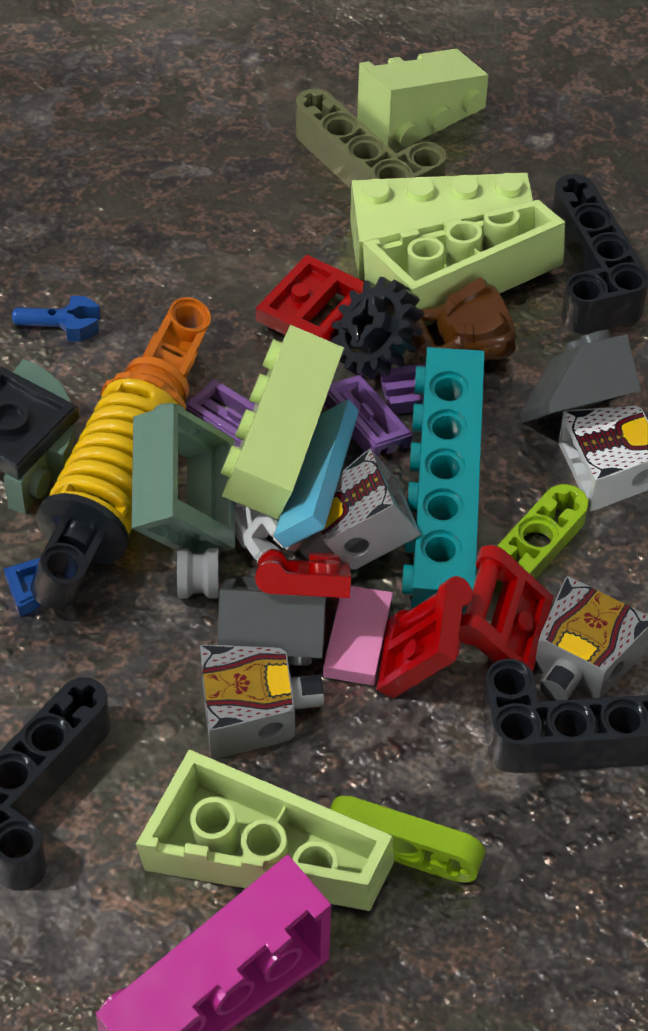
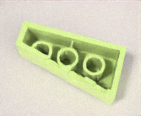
M528 173L351 180L350 222L358 279L365 280L364 241L379 238L382 245L400 240L401 232L418 229L420 235L444 230L443 222L459 218L461 221L477 222L484 220V212L533 201Z
M538 199L484 212V220L477 222L461 221L459 218L443 222L444 230L420 235L418 229L401 232L400 240L382 245L379 238L363 242L365 281L369 280L376 284L379 277H385L391 282L395 279L410 288V292L419 297L420 300L415 307L425 309L445 304L450 294L456 293L480 277L485 279L488 284L495 286L499 293H502L564 265L565 222ZM424 321L426 327L435 323L432 321Z
M292 325L289 326L282 342L273 339L262 364L269 371L266 376L259 374L249 401L255 403L253 411L245 410L235 437L242 440L240 447L231 446L220 474L228 477L222 497L278 520L293 492L344 347Z

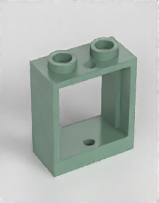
M174 403L160 404L152 411L134 416L132 529L176 551L178 548H189L193 553H204L208 548H219L220 553L234 549L235 502L222 497L228 477L220 474L232 445L234 446V438ZM178 453L187 458V504L178 500Z

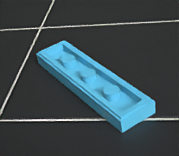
M349 398L319 416L293 492L280 515L274 537L284 548L291 547L325 528L359 411Z

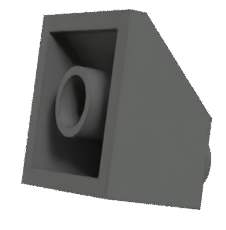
M602 330L565 343L567 351L551 358L523 407L520 417L522 423L561 414L563 411L578 410L610 402L642 391L628 335L625 334L611 338L609 330Z
M228 575L220 588L217 645L282 648L287 652L288 665L312 664V658H322L328 597L268 594L258 588L255 576Z

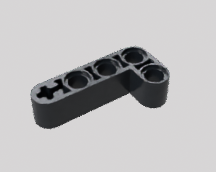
M568 174L561 177L555 186L552 211L565 222L564 244L581 272L571 276L567 281L561 317L563 324L567 329L575 333L586 334L638 321L643 315L648 290V272L594 183L589 178L578 174Z
M516 659L498 660L488 669L482 712L489 755L497 768L508 773H530L648 765V695L538 702L534 676L531 669L525 663ZM502 692H509V693H512L513 695L504 694V693H502ZM615 730H623V731L627 732L628 734H626V733H620V732L615 731ZM562 733L572 734L575 737L565 736ZM508 737H519L523 740H513Z
M80 677L69 681L0 750V884L11 890L24 891L31 889L41 882L46 873L47 865L42 837L37 826L29 819L105 740L110 732L111 723L105 687L97 680ZM48 747H57L51 751H42ZM13 784H21L20 787L15 789H5ZM19 851L29 852L20 858L9 857Z

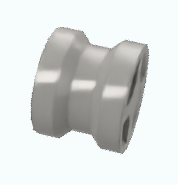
M178 548V599H188L192 594H205L209 599H219V548H208L204 553H193L189 548Z

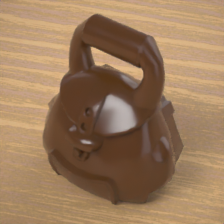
M481 277L456 293L450 294L445 304L439 307L420 309L424 311V316L416 321L415 325L423 329V333L412 338L418 354L423 356L427 355V347L485 351L484 361H498L507 358L516 350V332L509 311L496 287L488 284ZM424 321H432L437 324V329L445 343L444 345L435 346Z

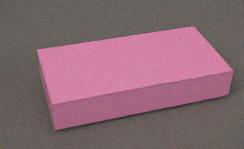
M351 586L350 598H339L324 662L323 677L375 686L386 624L392 606L393 592Z

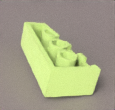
M190 749L136 843L144 871L245 889L288 854L331 904L367 911L371 910L394 864L392 835Z

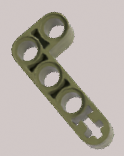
M307 89L298 94L296 98L297 139L350 189L351 180L445 176L446 152L440 145L432 142H420L395 153L327 91Z

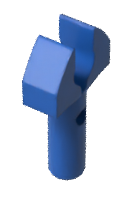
M71 295L69 305L62 309L16 307L12 312L14 325L60 327L66 331L67 341L81 342L99 333L98 320H101L100 306L86 296Z

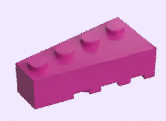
M287 854L127 988L113 993L103 1003L101 1009L96 1012L98 1031L230 1030L329 960L331 903Z

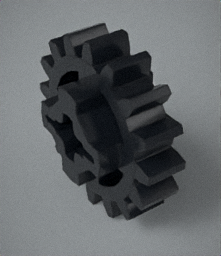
M379 277L376 284L369 280L364 281L361 294L354 290L349 293L352 302L349 306H339L338 309L343 314L341 320L332 322L331 326L339 331V335L335 336L330 342L344 347L339 362L344 364L343 368L357 376L362 375L370 380H374L377 373L385 377L390 376L393 363L402 368L405 365L402 356L405 351L414 353L417 349L411 343L413 336H419L423 333V329L415 325L416 321L424 316V311L415 307L420 300L419 297L411 293L410 288L395 279L391 282L385 277Z

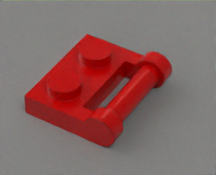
M306 254L256 307V321L286 335L289 326L292 325L330 341L338 332V330L331 327L332 322L341 320L343 314L338 309L339 306H349L352 302L349 293L354 290L361 294L364 281ZM336 293L345 297L319 326L310 323Z
M494 545L483 546L480 548L475 562L478 573L472 589L473 598L468 604L465 614L461 615L459 639L462 643L476 646L494 663L503 659H516L525 663L533 673L538 641L547 621L554 596L505 550ZM497 579H499L503 585L490 625L485 618Z
M269 549L259 557L255 581L258 588L264 593L350 598V564L341 563L340 555L310 553L309 561L287 560L285 554L280 550Z
M459 576L449 578L439 586L436 594L410 611L400 610L388 619L376 691L395 698L456 661L461 647L459 630L462 608L468 605L473 598L471 586L465 579Z

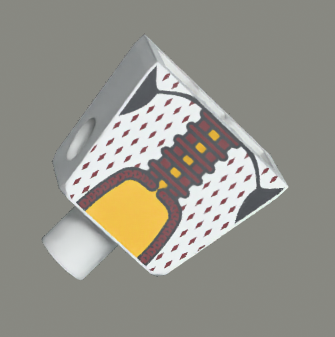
M621 406L563 411L558 443L579 489L588 498V508L590 511L603 508L648 490V420L642 408L637 406Z

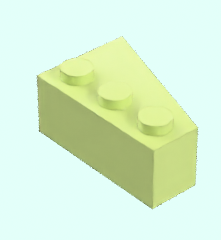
M458 49L422 53L418 55L417 60L403 61L400 57L389 58L388 64L376 66L370 61L360 62L357 118L396 153L485 108L489 75Z

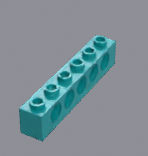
M427 347L426 366H416L414 395H424L423 404H414L412 433H421V443L411 442L410 472H419V482H409L407 503L411 512H417L416 524L421 534L405 543L404 553H414V565L404 564L402 595L412 596L411 609L436 594L439 586L453 576L465 579L471 586V589H473L476 580L475 562L477 556L485 351ZM440 559L446 562H436L434 560ZM468 605L462 608V614H465Z

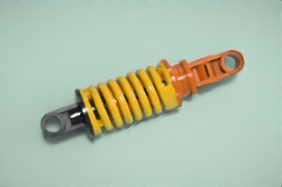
M182 297L175 300L171 304L158 332L155 331L143 357L133 359L128 364L125 372L117 373L113 379L105 382L101 390V399L95 406L93 414L87 421L85 429L79 436L78 442L64 465V469L51 489L50 496L45 498L40 504L36 513V521L48 543L41 554L31 582V592L35 600L44 607L51 609L67 607L75 599L92 563H112L124 555L129 544L130 530L132 529L133 417L152 411L157 405L164 403L178 404L186 410L185 401L190 390L187 377L197 358L198 350L211 321L210 311L201 301L191 297ZM51 573L60 574L66 579L57 578L53 576Z

